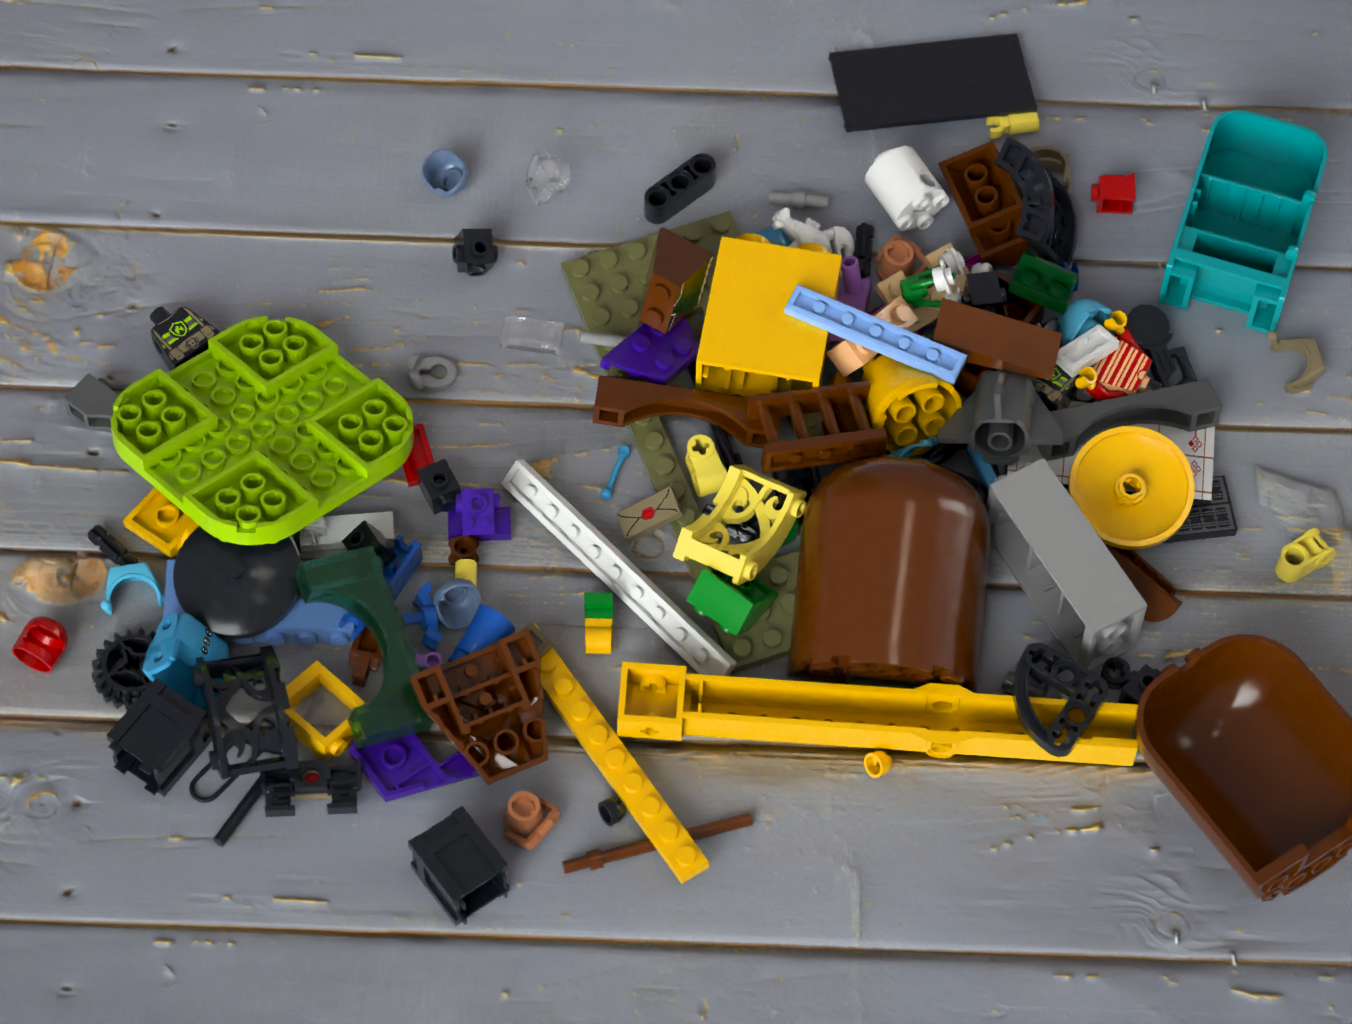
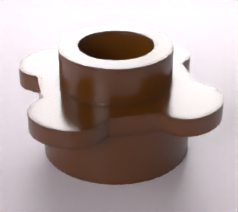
M461 535L449 540L448 546L451 548V555L448 557V561L451 565L455 566V562L460 559H472L477 563L479 562V556L477 555L479 540L477 538Z

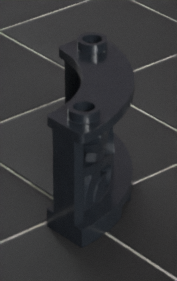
M1007 137L994 163L998 168L1007 171L1015 178L1023 193L1021 219L1015 233L1019 238L1025 239L1042 259L1054 262L1059 266L1062 262H1066L1069 267L1075 251L1078 228L1077 216L1071 197L1063 185L1045 169L1033 152L1017 140Z
M272 645L259 647L260 653L206 662H204L203 657L196 658L197 668L192 669L193 685L195 688L199 687L208 714L214 749L209 751L211 769L217 770L221 780L232 776L281 768L286 770L299 768L294 726L289 725L290 718L284 712L285 709H290L285 682L280 680L279 671L281 667ZM218 678L222 679V681H220V682H215V681L212 680V679H218ZM260 683L264 684L265 688L263 690H256L255 686ZM240 688H243L250 697L258 701L271 702V706L264 708L256 716L253 731L243 726L226 711L230 700ZM214 692L221 693L217 701L215 700ZM265 720L271 721L274 724V728L269 730L264 726L263 735L259 734L261 723ZM220 723L229 731L224 736H222ZM245 744L252 746L250 762L229 765L226 751L229 746L237 747V758L244 753ZM258 750L280 755V757L257 760Z

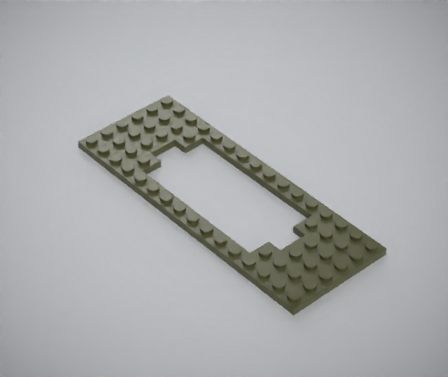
M730 211L669 229V231L714 254L701 301L685 318L702 313L705 319L721 236L736 239L740 235ZM658 233L561 263L562 273L587 331L628 337L643 324L640 321L644 287ZM593 344L600 362L607 353L615 348ZM610 366L609 370L604 369L606 376H617L621 379L634 381L643 380L627 376V370ZM821 412L804 413L810 437L825 435L821 424L823 421ZM791 415L786 416L796 439H798ZM659 416L635 421L627 426L655 492L657 493L669 486L675 491L684 514L683 517L669 523L677 542L682 527L695 522L701 514ZM813 466L811 467L812 475L818 485L815 467ZM799 526V535L801 537L802 526ZM800 550L771 559L756 575V578L777 591L779 595L750 630L737 636L728 634L719 627L718 622L709 617L721 648L737 662V665L732 670V674L789 656ZM693 559L685 561L695 584L702 570L709 566Z

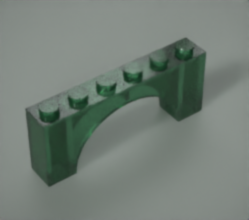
M372 545L302 562L295 573V578L305 604L315 602L329 603L351 612L368 627L380 648L383 660V680L380 691L369 702L355 707L347 719L358 749L427 731L434 724V721L421 708L409 680V676L422 670L418 669L415 661V647L406 637L404 618L400 612H397L394 605L392 586L385 581L382 559L379 555L375 554Z

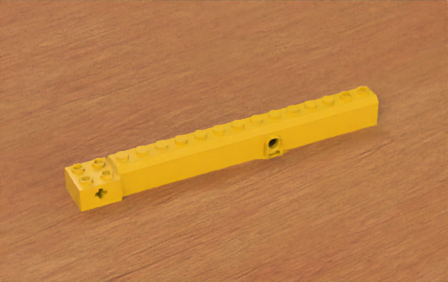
M622 662L617 716V736L682 741V735L920 751L926 752L929 756L935 758H948L954 754L1121 766H1133L1138 749L1137 740L1133 739V727L1138 704L1105 702L1073 751L1065 757H1056L1043 750L1027 734L1017 716L1013 696L974 693L960 685L928 683L915 689L690 674L686 673L687 666ZM1029 697L1036 716L1047 729L1051 727L1068 701L1066 699ZM1078 709L1071 710L1068 713L1069 719L1073 722L1080 723L1086 719L1085 714ZM1064 728L1063 734L1060 738H1055L1054 743L1056 745H1060L1062 742L1065 743L1069 731Z

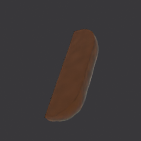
M1105 544L1146 602L1147 609L1144 620L1159 622L1175 614L1183 603L1175 596L1178 591L1177 588L1135 551L1119 549Z

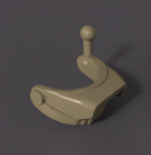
M1038 145L1037 147L1029 148L1044 165L1045 169L1056 170L1063 174L1064 188L1072 200L1073 197L1070 193L1072 175L1070 174L1069 155L1051 146L1040 147Z
M1269 331L1267 338L1272 341L1271 351L1293 350L1305 356L1308 361L1303 375L1296 381L1285 385V391L1289 394L1306 391L1325 372V366L1315 339L1292 338L1277 340V332Z

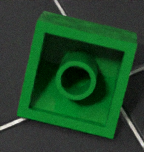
M711 567L704 568L686 601L692 604L694 610L700 615L710 617L718 622L719 627L728 634L737 636L750 630L779 595L777 591L756 577L752 581L736 585L732 583L733 577Z

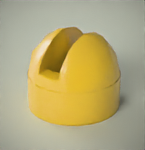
M883 750L868 753L864 758L865 770L873 778L881 777L891 770L892 758Z

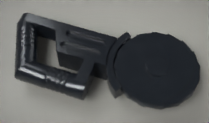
M1150 304L1139 305L1133 308L1127 315L1126 327L1131 332L1135 341L1141 345L1145 354L1152 360L1150 369L1154 379L1162 383L1161 388L1170 387L1167 379L1176 371L1172 358H1176L1183 375V379L1177 385L1198 381L1185 347L1181 346L1170 350L1167 348L1173 333H1169V320L1165 313L1158 307Z

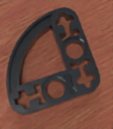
M1033 643L1024 650L1017 665L1013 684L1015 710L1023 728L1037 745L1056 757L1069 755L1105 703L1108 694V684L1102 677L1047 645ZM1038 655H1041L1043 657L1042 661L1037 662V664L1032 662V657L1036 658ZM1054 662L1051 673H1048V666L1051 667V663ZM1061 669H1067L1073 673L1074 679L1069 682H1063L1058 679L1056 673ZM1029 674L1070 697L1049 729L1041 723L1031 706L1027 687ZM1093 687L1098 688V694L1095 693L1092 696L1088 705L1085 702L1088 690H1092ZM1078 709L1085 714L1086 719L1083 722L1076 723L1069 719L1068 713L1071 710ZM1064 728H1066L1069 732L1067 733L1065 743L1062 742L1060 745H1056L1054 743L1055 738H1060Z

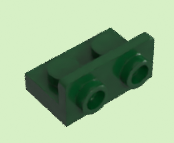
M1024 251L1012 274L1007 291L1064 315L1079 275Z

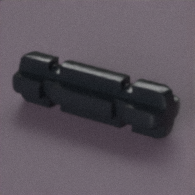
M861 223V225L856 227L854 257L858 259L861 278H866L871 274V263L869 262H872L873 239L870 238H873L874 228L867 223Z
M707 504L702 510L701 515L704 513L709 516L715 506ZM745 522L727 524L725 526L730 536L736 539L740 537V541L743 543L754 541L758 537V529L749 524L744 526Z
M101 525L94 526L88 532L89 540L95 546H100L99 549L116 565L124 566L138 563V559L131 553H127L128 550L112 535H107L108 531Z

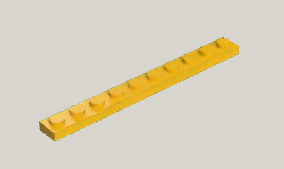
M552 648L541 658L540 680L543 693L680 883L683 884L708 869L709 861L557 652Z

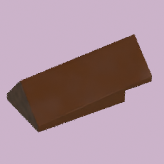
M994 141L938 163L982 262L1016 266V262L1019 261L1024 251L1027 252L1031 246L1025 239L1019 238L1015 233L1021 219L1022 200L1010 174L998 168L994 163L999 154Z
M942 298L933 341L952 349L961 350L963 354L967 355L966 363L1052 380L1062 333Z

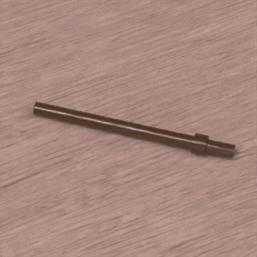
M746 813L685 830L694 841L752 826L753 821L751 814ZM649 839L600 851L598 848L587 851L584 856L562 861L564 874L590 868L592 871L603 868L606 863L656 851L657 849Z

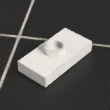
M1098 324L1060 348L1056 364L1073 378L1079 374L1078 370L1094 365L1119 349V340L1101 324Z

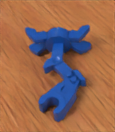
M426 582L420 588L412 603L418 608V612L398 613L385 606L381 599L371 596L369 599L370 603L363 606L360 604L343 615L338 625L342 628L347 623H354L356 628L350 637L355 639L360 636L375 616H379L394 624L392 633H398L404 626L419 624L421 630L425 631L421 643L432 652H435L438 648L437 641L443 639L441 632L436 631L438 628L437 612L433 605V600L429 597L431 593L429 582Z

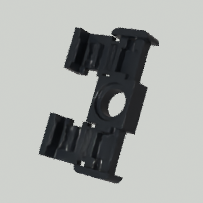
M356 759V765L328 766L327 760L298 761L299 768L286 770L281 768L260 772L261 792L265 795L266 817L295 816V806L291 805V797H295V794L328 793V796H332V803L327 804L328 814L358 813L357 792L362 789V766L359 759ZM310 770L317 771L320 774V779L314 784H307L302 780L305 772Z

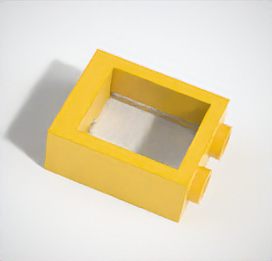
M317 660L286 686L290 709H285L284 712L290 718L289 725L294 726L296 738L321 760L328 761L333 756L338 757L347 748L348 743L356 736L359 737L371 723V707Z

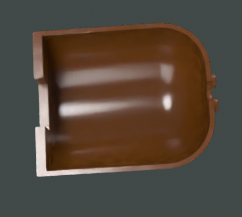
M881 455L880 457L862 459L843 465L828 474L816 486L806 504L803 516L787 669L788 677L850 684L853 676L914 683L913 689L928 683L954 684L977 693L991 544V524L985 503L969 482L957 473L940 465L930 463L926 459Z
M1232 635L1221 638L1203 649L1199 647L1193 649L1184 658L1186 664L1178 667L1175 663L1167 665L1160 672L1159 676L1148 685L1140 698L1136 712L1135 731L1140 752L1150 769L1256 898H1261L1264 902L1274 900L1280 892L1285 896L1311 882L1348 855L1347 852L1352 848V718L1307 665L1288 647L1259 635Z

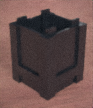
M156 678L107 734V739L111 742L108 747L114 753L113 761L116 764L114 768L124 775L129 771L146 783L145 790L154 796L158 792L165 797L212 742V736L209 733L207 724V712L199 706H195Z
M463 806L453 811L451 815L430 829L408 841V847L411 849L413 861L410 862L412 870L455 926L462 922L466 925L467 917L502 895L505 898L508 897V891H510L509 884L506 882L508 864Z

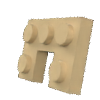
M951 242L923 259L929 269L940 265L939 255L944 254L945 249L953 247ZM966 265L963 268L964 275L956 277V285L951 286L952 293H955L956 287L960 288V296L961 292H964L966 274H971ZM902 270L874 287L885 305L896 297L902 296L900 280L906 279ZM934 285L928 289V296L923 297V300L942 301V298H945L946 290L938 292ZM908 303L919 319L907 329L908 331L916 333L937 321L940 308L920 307L913 309L912 303Z

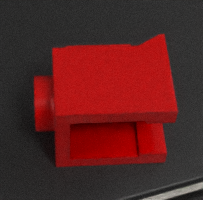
M1135 173L1127 176L1103 174V176H1099L1097 184L1092 183L1091 201H1096L1097 213L1132 214V201L1136 199Z

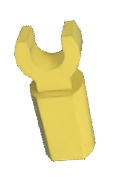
M1037 112L986 118V126H997V128H990L989 138L997 139L1005 133L1013 135L1039 131Z

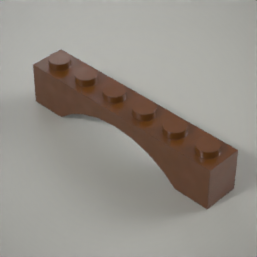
M599 375L592 423L625 427L635 421L649 417L665 415L687 416L707 421L724 429L736 437L744 446L763 449V444L768 443L761 420L747 421L746 419L748 398L737 394L713 393L709 390L687 389L677 385L654 384L645 380L634 381L621 379L617 376ZM774 417V423L779 435L781 417Z

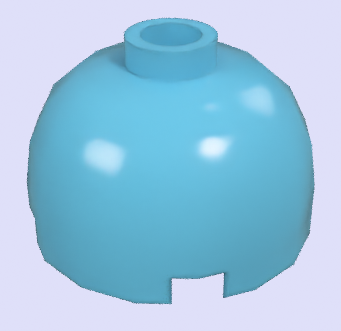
M1081 298L1068 304L1064 315L1059 313L1057 322L1061 327L1056 332L1062 333L1060 346H1065L1098 324L1104 327V321L1112 318L1111 312L1113 311L1103 303L1093 299Z

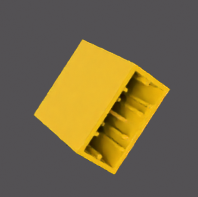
M752 233L741 234L736 239L721 236L696 359L695 390H709L713 393L727 395L737 394L748 398V396L821 387L830 332L784 314V309L797 284L837 300L842 255L831 254L826 247L816 243H803L793 248L771 244L765 237Z

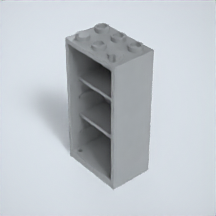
M1042 458L1036 462L1029 461L1023 464L1018 471L1008 476L1001 475L994 480L995 483L990 485L986 504L991 524V544L1071 660L1093 671L1103 666L1109 658L1120 657L1135 649L1147 604L1046 460Z

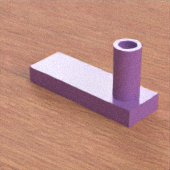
M846 256L841 262L843 279L840 281L837 301L867 313L872 291L871 278H861L858 259L854 256ZM830 333V349L843 338Z

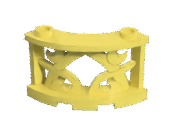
M745 464L730 465L725 480L713 500V504L716 507L709 516L703 513L695 522L682 527L673 557L681 561L696 560L733 577L732 583L736 585L752 581L779 550L794 525L796 518H800L806 508V501L804 500L807 492L755 471L754 468ZM750 479L764 485L759 493L749 483ZM773 489L787 495L780 510L774 509L779 503L778 496L771 497L764 505V501ZM738 506L743 507L742 512H735ZM755 514L760 527V538L748 543L730 545L729 532L725 526L727 524L746 522ZM717 537L723 538V540H722V542H721L720 544H719V539H718Z

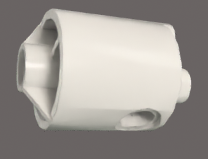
M910 146L897 147L882 152L875 158L874 164L865 175V183L900 231L916 227L920 230L928 228L934 222L933 217L950 201L943 188L913 147Z

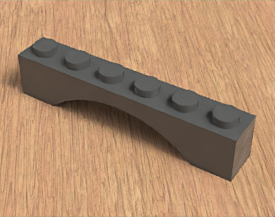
M88 373L64 397L67 413L88 429L111 431L110 419L113 414V404L119 395L113 391L107 381L102 378L96 379Z
M1209 379L1196 382L1191 381L1171 387H1162L1142 393H1133L1113 399H1104L1084 405H1075L1070 408L1049 411L1063 431V445H1037L1042 457L1046 461L1074 456L1081 446L1090 439L1116 427L1134 424H1159L1188 432L1218 426L1222 405Z

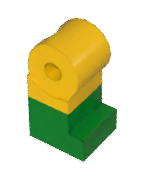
M584 592L586 654H611L613 593Z

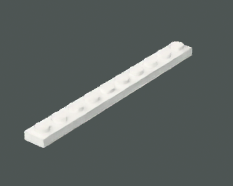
M524 459L516 460L501 484L694 670L704 675L729 676L737 662Z

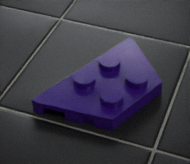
M685 317L667 334L643 323L602 358L600 367L609 370L610 366L627 370V376L644 379L654 384L667 385L697 359L700 342Z

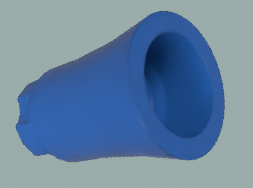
M479 605L470 625L454 647V652L448 661L451 662L495 644L498 640L512 635L515 632V627L495 609L486 605Z

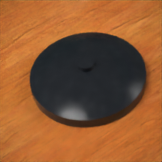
M200 526L184 541L177 554L173 570L175 593L184 612L193 616L217 636L230 639L257 636L280 623L294 606L302 582L300 559L289 537L275 544L239 545L220 541Z

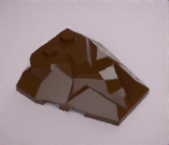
M529 629L500 639L493 645L441 666L438 664L409 676L421 708L488 785L548 760L546 721L543 719L542 706L544 696L540 680L541 658Z

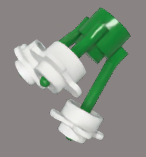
M953 247L944 250V254L939 255L940 265L916 275L906 276V279L900 280L902 297L906 303H912L913 309L920 307L940 308L941 301L923 300V297L928 296L927 286L934 284L938 292L946 290L945 299L961 303L960 288L956 287L955 293L951 291V286L956 285L955 278L964 275V258L959 251H955ZM931 275L933 276V278H930V279H926V280H925V278H927V277H929V276H931Z

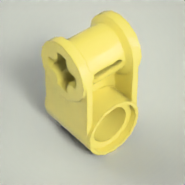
M702 434L695 435L687 443L685 464L690 473L694 490L700 498L719 492L727 471L723 463H721L712 439Z
M1312 528L1298 539L1283 547L1275 567V573L1282 581L1288 583L1296 582L1312 571L1328 564L1336 556L1337 550L1327 545L1321 538L1318 528ZM1288 561H1292L1297 565L1290 564Z

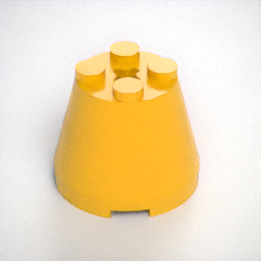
M884 355L872 358L863 365L864 373L861 381L869 380L870 383L869 395L866 400L872 429L885 427L888 436L886 449L891 452L908 445L920 443V440L929 439L930 436L938 438V430L959 408H962L961 398L953 385L932 374L920 371ZM933 446L919 447L910 456L925 453L931 450Z

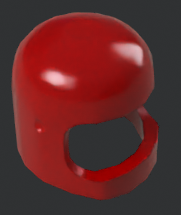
M46 616L34 617L24 627L12 648V652L18 660L28 667L39 672L51 673L67 647L69 639L67 631L55 619Z

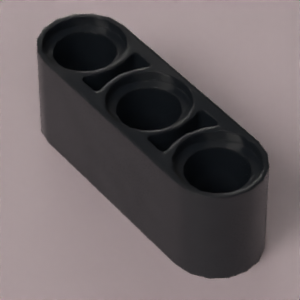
M705 153L694 155L651 186L644 195V216L646 220L652 224H662L711 190L715 184L716 175L714 158Z

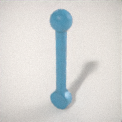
M627 445L619 447V458L606 488H603L600 492L604 500L612 497L611 489L623 461L630 456V448Z

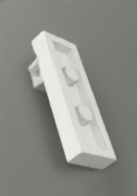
M393 511L320 517L299 530L301 552L346 548L342 540L364 520L379 530L390 545H394Z

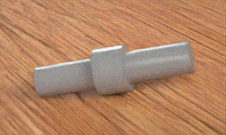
M793 190V193L769 191L768 203L792 205V208L804 209V206L828 208L829 196L805 194V191Z

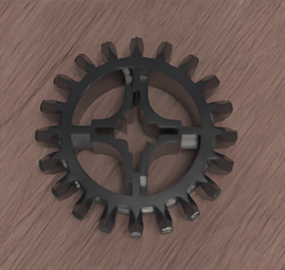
M127 628L126 636L121 637L115 632L114 642L104 640V649H97V659L92 662L94 670L92 672V679L96 683V691L102 694L103 700L106 703L113 701L116 709L125 704L128 711L152 683V681H147L148 677L142 671L146 652L156 634L154 631L145 636V631L142 628L138 630L137 634H132V631ZM123 658L121 664L115 667V671L111 672L115 663ZM130 663L132 664L134 669L138 668L141 677L138 675L137 671H132Z

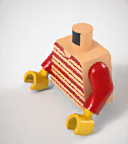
M1120 310L1111 312V317L1113 318L1106 319L1104 327L1108 331L1115 330L1113 336L1119 340V349L1095 363L1093 368L1087 366L1078 370L1082 377L1075 381L1077 388H1085L1083 393L1092 396L1097 402L1104 399L1128 396L1133 393L1157 390L1162 386L1161 382L1147 376L1152 360L1135 341L1129 329L1124 327L1127 323L1125 313Z

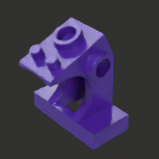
M493 488L462 489V494H456V508L448 511V540L461 535L475 537L479 541L511 540L510 507H500V493H494Z

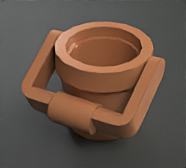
M893 235L875 257V260L878 262L876 272L878 279L883 281L901 270L905 276L916 275L928 270L929 268L923 261L926 257L923 255L924 250L910 239L906 241L899 235ZM914 258L920 259L923 262L917 271Z
M529 791L516 792L509 799L503 814V825L505 828L503 836L508 841L526 850H531L555 826L561 817V813L556 805L536 797L535 794ZM543 810H546L550 813L545 817Z

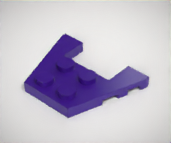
M409 678L403 683V688L396 696L393 695L386 703V708L377 719L371 721L349 748V755L355 763L356 759L361 761L362 772L385 802L480 776L460 751L437 764L405 722L404 717L421 707Z

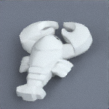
M786 207L774 214L771 226L774 230L780 228L784 230V233L793 242L788 247L796 248L803 243H816L826 247L831 254L842 255V250L843 258L853 256L855 250L854 240L851 233L844 227L834 226L821 231L819 230L821 225L810 218H806L805 223L790 218V209Z

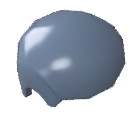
M450 149L432 152L425 158L421 166L424 183L432 192L442 197H451L458 194L465 188L469 179L467 164Z
M456 578L445 581L434 595L433 603L438 618L446 628L459 630L470 625L482 598L479 590L470 580Z

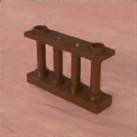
M869 380L748 396L746 419L747 421L761 420L768 442L763 444L761 467L763 473L857 461L885 455L888 439L885 427L871 429L863 407L866 405L869 395ZM837 405L851 407L858 431L840 432L833 411ZM821 411L828 435L810 437L803 414ZM791 415L798 439L780 441L773 418Z

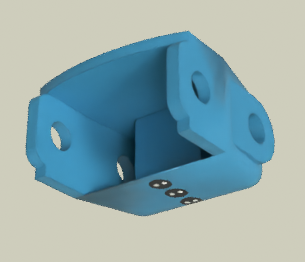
M173 612L166 615L159 623L156 634L146 652L142 671L152 682L156 678L159 679L167 687L195 706L206 710L199 687L195 688L193 685L192 669L197 668L196 658L203 657L204 662L229 658V646L190 614L183 613L178 615ZM220 678L212 679L215 682L222 681V679ZM214 692L216 701L221 693Z

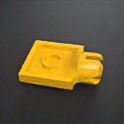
M155 487L123 520L124 526L170 558L179 552L184 541L199 527L196 522Z

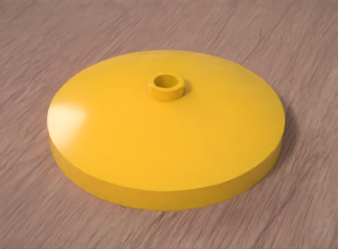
M1122 426L1096 435L1083 446L1070 470L1068 493L1104 544L1119 549L1139 550L1150 548L1166 541L1180 529L1188 517L1193 504L1195 482L1187 458L1170 439L1148 428ZM1126 489H1131L1134 493L1129 495L1126 493Z

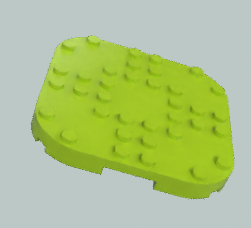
M259 316L241 321L208 339L209 349L168 373H165L160 368L151 372L122 391L113 404V414L110 419L114 448L130 467L210 535L218 538L220 541L239 545L275 544L295 534L396 471L408 459L414 443L413 415L405 399L379 377L371 381L340 356L338 345L319 329L305 321L287 316L285 322L278 319L268 321V316Z

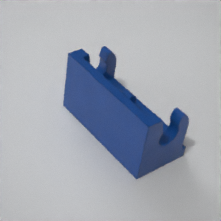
M398 535L394 540L392 548L397 557L377 576L367 580L363 594L369 598L371 596L379 598L384 604L393 605L423 560L421 543L413 540L410 546L404 543L403 536Z

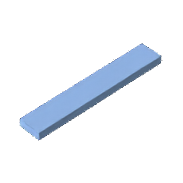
M797 284L784 309V314L915 369L932 374L953 385L967 359L966 354Z

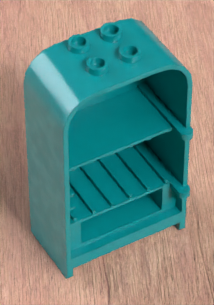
M1244 110L1227 111L1214 120L1169 255L1158 298L1159 303L1187 311L1191 298L1247 314L1246 328L1267 334L1271 330L1276 331L1327 161L1328 148L1320 135L1300 125Z

